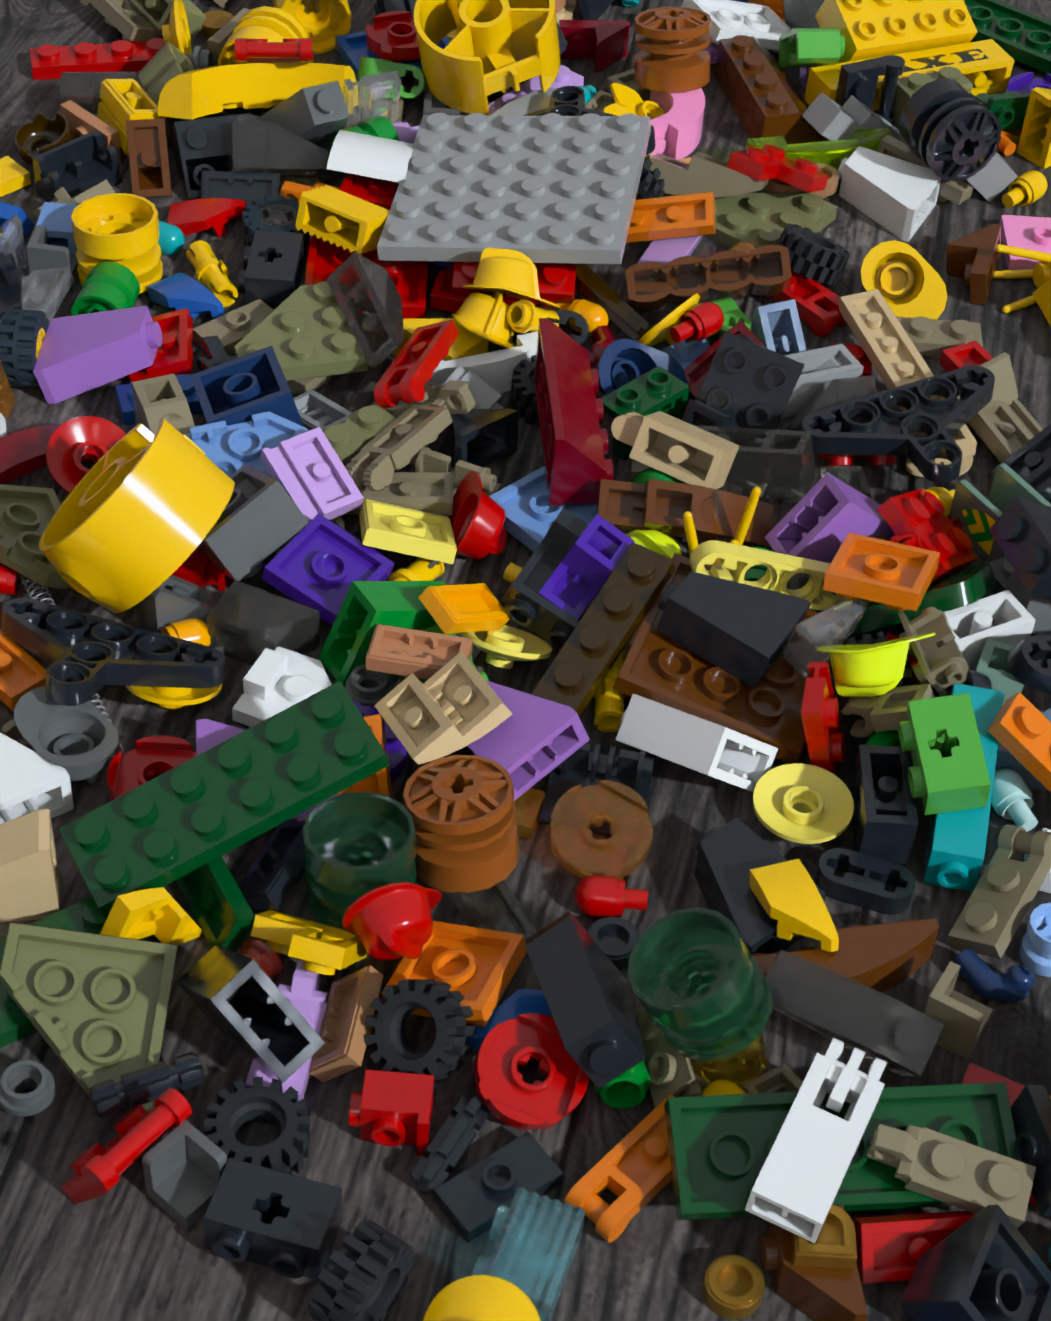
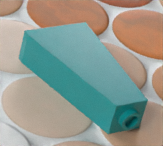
M954 683L951 695L970 693L991 787L986 807L930 815L923 883L973 892L977 885L985 857L998 741L987 730L1003 706L1004 691Z

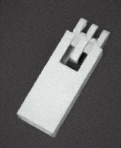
M836 1038L832 1039L825 1056L819 1053L816 1054L751 1190L745 1208L746 1211L814 1244L885 1085L879 1080L887 1064L886 1061L876 1057L870 1065L868 1074L859 1070L866 1052L854 1048L848 1063L844 1064L838 1061L843 1052L844 1042ZM826 1093L830 1094L826 1107L840 1113L844 1101L850 1103L844 1119L820 1109Z

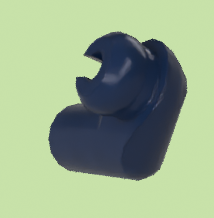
M971 948L962 951L953 961L961 966L959 970L960 976L979 996L986 999L1017 1003L1029 996L1028 990L1035 984L1034 974L1027 967L1021 964L1011 965L1007 973L995 972Z

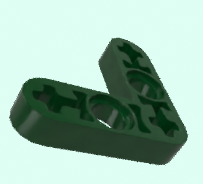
M991 563L960 570L951 574L937 585L928 587L917 611L903 610L904 614L911 621L920 616L921 612L928 607H935L945 612L980 600L997 586ZM878 602L857 606L851 611L842 613L849 635L861 634L902 623L898 615L900 611L889 609L884 604Z

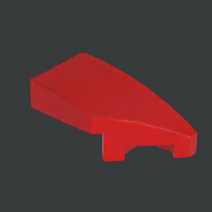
M203 198L182 201L170 205L167 223L179 227L184 236L212 228L215 236L220 238L227 232L225 224L231 219L242 217L247 204L244 200L230 198Z

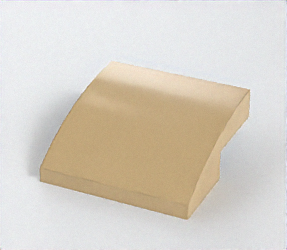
M459 652L425 683H422L411 673L374 705L418 765L439 759L468 746L492 731L512 715V712L462 652Z

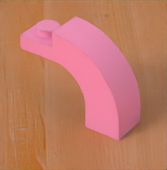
M702 88L674 93L650 91L649 101L657 103L665 112L664 115L651 119L655 130L654 155L660 153L677 160L685 158L695 150L701 139L705 110V95Z

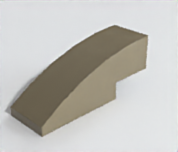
M699 151L692 156L690 164L660 153L651 158L652 165L650 170L659 169L661 172L659 179H664L665 183L664 193L670 195L713 192L714 198L737 196L762 190L769 181L753 179L728 168L727 161Z

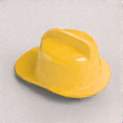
M895 240L881 242L873 247L863 259L860 271L863 287L866 291L878 289L895 316L899 318L926 317L937 320L945 310L947 301L945 283L917 250L907 243Z
M484 249L481 253L473 285H462L464 289L485 292L501 291L503 294L522 300H529L539 305L555 309L561 308L555 303L540 298L537 269L531 259L516 250Z
M495 291L491 296L482 293H471L458 312L452 314V318L459 325L474 334L509 349L516 347L513 342L514 330L507 322V311L510 306L503 302V292Z

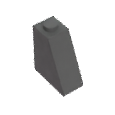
M338 81L302 88L252 122L259 163L295 155L296 150L299 148H306L307 151H312L329 145L331 134L341 130L350 118Z

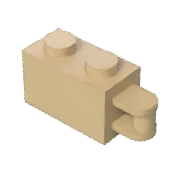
M661 411L646 416L630 412L616 417L611 425L613 436L617 440L632 446L629 458L688 484L712 489H719L724 486L739 445Z

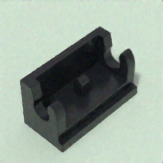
M94 130L32 157L37 194L47 202L54 200V193L61 187H64L71 199L106 179L111 187L122 183L115 147L112 145L106 148L105 153L103 135Z

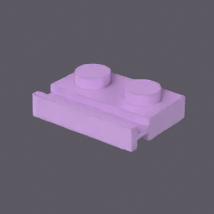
M320 426L284 440L275 448L269 449L266 447L262 449L260 459L268 473L280 482L308 522L318 513L331 520L362 506L363 495Z

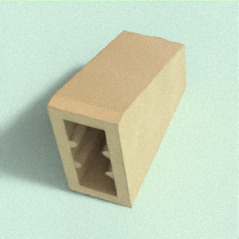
M38 809L0 824V923L39 920L60 911V874L50 809Z

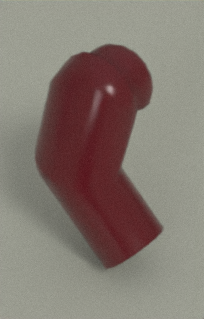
M605 325L596 327L591 333L594 342L591 345L592 349L588 351L591 369L598 364L603 350L611 342L616 341L610 328Z

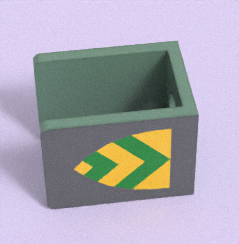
M1005 463L996 467L988 499L967 480L958 481L949 517H957L959 519L954 524L962 523V530L970 538L973 547L989 562L1005 556L989 529L1017 496L1051 507V504Z

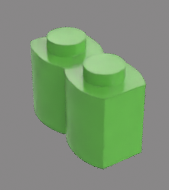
M792 28L791 31L782 32L779 38V65L782 68H812L835 65L840 60V57L844 56L845 38L843 35H840L838 28Z

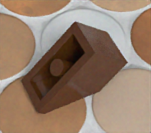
M837 1205L839 1208L844 1210L843 1205ZM770 1222L767 1234L760 1235L759 1255L763 1271H772L776 1294L813 1321H866L868 1312L857 1263L854 1269L793 1266L792 1233Z

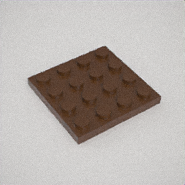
M674 553L672 560H674L675 571L646 614L617 676L613 689L631 697L633 694L727 727L778 748L775 756L776 759L788 764L796 763L806 739L801 709L806 678H810L808 662H828V659H830L829 652L817 651L816 647L840 645L847 625L808 609L795 638L754 689L656 630L663 613L658 608L663 594L672 583L679 586L692 571L689 563L690 559ZM704 565L706 571H710L711 568Z

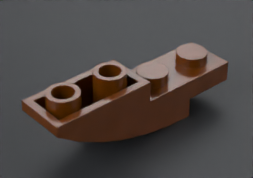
M600 479L598 483L596 514L619 530H657L671 536L682 537L681 542H687L683 514L689 511L693 517L698 543L701 544L709 540L730 543L734 540L749 497L697 485L648 479L646 484ZM758 500L742 546L761 547L771 550L772 547L764 537L773 529L774 505Z
M937 918L922 920L903 919L895 923L867 926L855 924L836 929L839 937L838 951L834 952L821 950V948L807 947L793 952L775 954L754 953L746 957L734 958L728 988L733 1008L785 1002L790 1019H798L844 1009L871 999L893 988L914 974L930 959L940 927Z

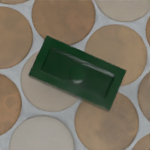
M222 856L177 879L176 882L210 946L213 948L218 944L237 952L250 930L255 916Z

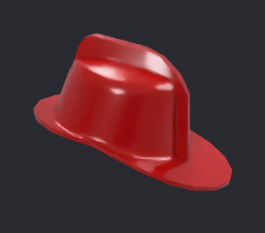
M471 471L459 484L453 496V516L448 517L451 521L457 547L456 554L473 559H484L489 553L501 554L505 549L507 538L506 529L504 528L505 509L483 492L479 473Z
M409 882L393 883L376 888L358 898L348 907L342 916V925L349 933L357 936L366 951L375 959L384 961L401 957L416 959L422 954L423 945L432 936L433 921L431 910L441 901L442 893L436 889L425 888Z

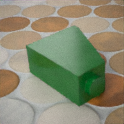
M353 581L320 652V660L336 681H341L345 687L346 680L351 675V672L357 666L366 664V655L376 624L422 630L438 625L418 597L428 586L446 585L444 581Z

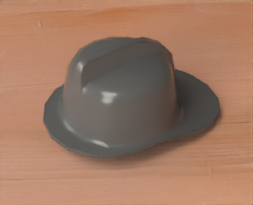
M45 686L32 689L20 697L14 707V723L19 733L37 754L48 762L65 768L70 776V782L83 781L87 786H92L97 782L98 773L102 771L108 761V756L114 752L119 744V732L91 700L76 706L59 705L46 698Z

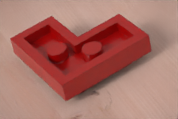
M765 144L763 148L749 146L747 150L731 152L727 164L728 168L758 181L778 179L808 193L824 190L829 175L817 170L818 164L802 158H797L794 161L785 157V150Z

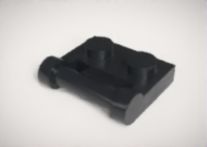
M888 55L841 65L835 102L843 106L850 96L853 95L872 109L878 76L884 75L878 109L873 111L893 124L894 113L892 112L898 77L903 74L905 60L896 55Z

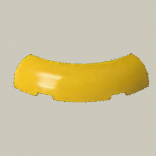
M259 62L206 67L179 74L169 80L160 92L157 113L158 116L194 120L206 115L220 113L223 109L238 107L244 109L270 108L271 106L279 105L302 88L334 81L339 82L348 109L358 104L357 81L354 71L350 66L336 64Z

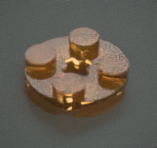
M599 780L598 785H589L582 788V784L575 786L561 796L551 815V851L564 868L580 878L590 875L615 876L622 880L624 876L633 873L642 865L651 849L653 827L648 815V807L637 792L619 782ZM604 821L610 823L611 838L597 840L592 837V831L588 829L591 824L599 827Z

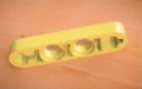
M709 540L701 543L690 555L689 563L693 572L803 598L811 603L809 607L811 609L844 613L854 609L862 600L845 599L837 593L833 595L832 592L823 590L822 580L824 582L825 572L831 563L718 540ZM716 558L720 559L722 565L715 564L711 567L710 571H706L705 564L712 565ZM752 566H767V572L761 579L757 581L744 580L746 571ZM806 573L810 575L808 582L802 588L797 590L786 588L787 582L795 574Z

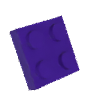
M318 513L264 567L262 579L333 626L352 582L385 581L392 573L394 562L371 547L362 545V541Z

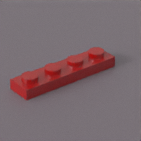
M153 38L149 41L140 42L117 40L108 44L82 42L75 46L57 47L55 45H43L39 48H30L33 80L138 74L164 45L163 38Z

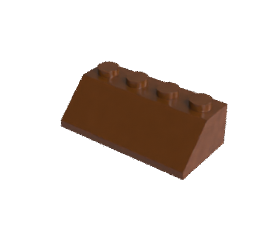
M737 35L733 38L719 40L715 78L756 148H763L765 144L779 147L786 152L829 148V139L822 136L802 116L808 109V106L785 68L779 65V61L754 36Z

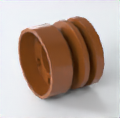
M677 6L648 9L639 13L635 17V31L637 34L634 36L636 47L641 50L634 55L635 83L644 89L666 93L687 92L706 86L710 81L711 57L709 52L704 49L711 44V36L709 34L711 30L710 15L702 10Z
M452 755L433 760L418 768L406 782L403 799L406 808V821L410 830L408 837L411 859L416 875L428 886L450 893H471L485 890L505 880L516 868L520 853L518 827L514 819L516 813V806L513 800L514 785L509 772L496 761L478 755Z

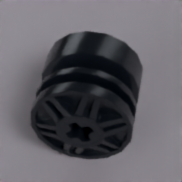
M937 79L925 84L913 93L905 104L899 119V135L904 144L916 156L920 157L937 176L946 181H961L974 176L994 156L1001 140V125L996 115L988 110L983 103L976 100L975 96L962 84L953 79Z

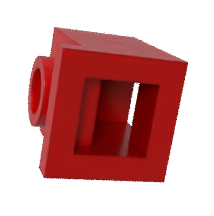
M365 1069L363 1091H352L349 1126L360 1127V1140L374 1141L382 1146L416 1145V1155L425 1156L424 1151L429 1145L434 1075Z

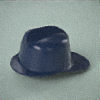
M625 338L611 342L603 350L598 364L593 367V369H598L599 391L603 396L656 367H662L687 384L684 369L674 357L661 350Z

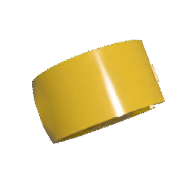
M416 0L414 24L425 83L431 93L448 107L469 114L482 113L489 115L488 95L508 87H512L517 92L520 90L519 83L539 76L540 87L545 93L556 79L560 68V48L555 0ZM460 29L459 34L444 49L437 46L440 40L452 30Z
M165 418L159 423L155 435L140 423L122 437L75 486L45 528L39 541V549L44 553L61 578L78 593L113 613L124 612L155 591L192 554L224 511L233 493L235 482L207 458L203 450L185 434L182 435Z

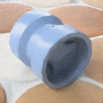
M1051 903L1041 904L1033 910L1027 924V932L1019 948V956L1023 964L1030 971L1046 977H1051Z

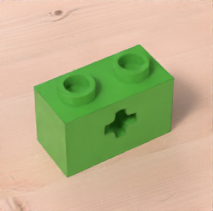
M970 693L908 701L906 720L898 722V734L902 752L911 751L914 767H908L910 792L913 798L921 797L924 815L986 807L991 782Z

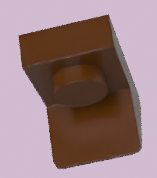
M165 118L126 120L132 194L144 198L172 197Z
M991 224L952 241L947 246L946 272L950 276L964 277V287H970V304L986 305L1001 255V252L995 250V246L1001 244V224Z

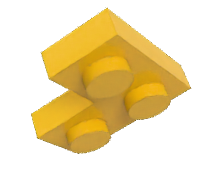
M273 910L255 915L251 936L267 940L265 948L271 951L288 954L290 957L304 960L302 968L324 975H334L336 969H346L367 956V951L357 936L349 933L347 930Z

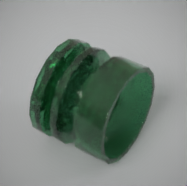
M366 791L352 792L327 799L310 812L303 826L309 908L320 922L346 930L342 925V916L348 907L361 896L376 888L393 883L409 882L416 884V832L413 817L403 804L382 794Z
M700 907L676 910L656 920L638 938L629 956L628 979L635 995L647 1013L653 1017L655 1025L662 1032L667 1043L683 1057L702 1062L726 1059L746 1049L763 1032L772 1013L771 988L734 923L720 912Z

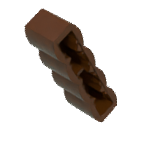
M764 245L751 250L749 253L726 250L715 253L707 259L699 256H683L668 262L666 265L660 262L646 261L634 264L625 270L629 305L640 312L655 311L669 303L680 306L696 293L701 296L698 303H702L708 298L717 300L731 297L733 300H736L749 292L762 296L774 295L789 288L792 278L788 248L781 245Z

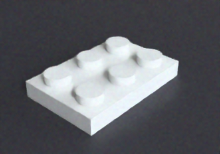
M684 0L681 6L702 10L710 15L711 30L709 34L711 42L719 45L720 39H729L737 35L754 36L767 50L779 54L780 35L784 31H791V28L772 9L765 5L731 0Z

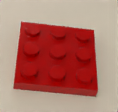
M316 235L310 236L304 285L317 284L323 281H342L354 318L363 320L372 318L396 320L425 319L429 263L426 261L379 260L377 249L357 256L356 252L351 253L349 249L344 250L342 246L337 247L335 243L330 244L329 240L324 242L322 238L317 239Z

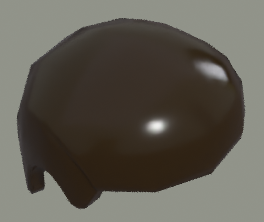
M40 112L32 122L21 125L15 131L14 149L25 162L33 165L32 157L73 139L70 123L61 112H57L56 118H49Z

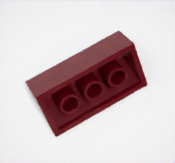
M539 318L534 389L549 504H597L598 483L600 479L613 480L612 459H605L604 457L608 453L607 428H600L599 425L603 423L602 398H595L599 390L598 369H591L589 354L584 347L548 318Z

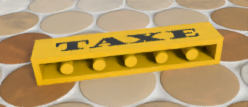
M993 39L894 54L905 60L904 71L898 77L899 80H902V78L908 79L914 73L926 75L927 72H939L943 67H954L960 70L972 82L973 88L971 92L974 96L980 93L993 94L1005 92L1014 64V59ZM869 59L810 68L804 100L810 106L822 92L835 101L841 65ZM884 75L878 76L872 110L878 109Z

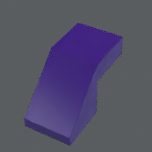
M596 514L538 594L578 620L610 577L632 542L635 541Z

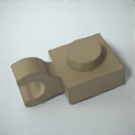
M930 683L895 687L884 695H880V697H851L845 703L842 712L843 715L857 714L864 719L856 720L850 730L851 736L863 738L869 736L873 730L875 732L890 730L898 732V722L906 720L908 701L935 697Z

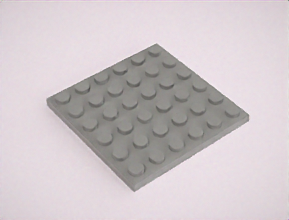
M434 113L423 115L412 146L413 152L405 181H400L390 208L392 212L388 214L377 245L379 260L480 262L481 253L484 249L499 248L522 252L533 263L621 264L651 133L650 116H638L630 113L621 116H599L594 113L582 116H561L556 113H549L543 116H523L519 113H510L505 116H488L482 113H472L469 115Z

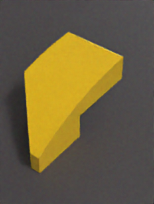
M799 859L750 869L749 887L769 917L777 920V937L791 940L794 936L802 935L820 940L821 950L828 952L838 951L839 937L831 916L815 883Z
M159 887L133 891L117 896L100 935L135 940L155 935L161 943L180 945L201 937L203 931L165 888Z

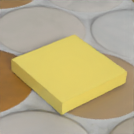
M369 499L363 500L359 511L362 545L448 564L454 563L457 547L449 517Z

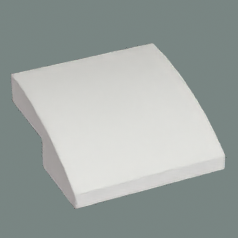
M339 130L333 142L326 169L400 183V181H405L413 152V143Z

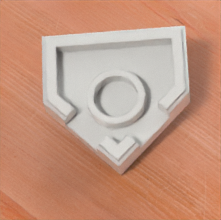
M277 646L275 650L265 648L243 678L244 693L232 708L233 721L253 727L331 686L332 684L321 661Z

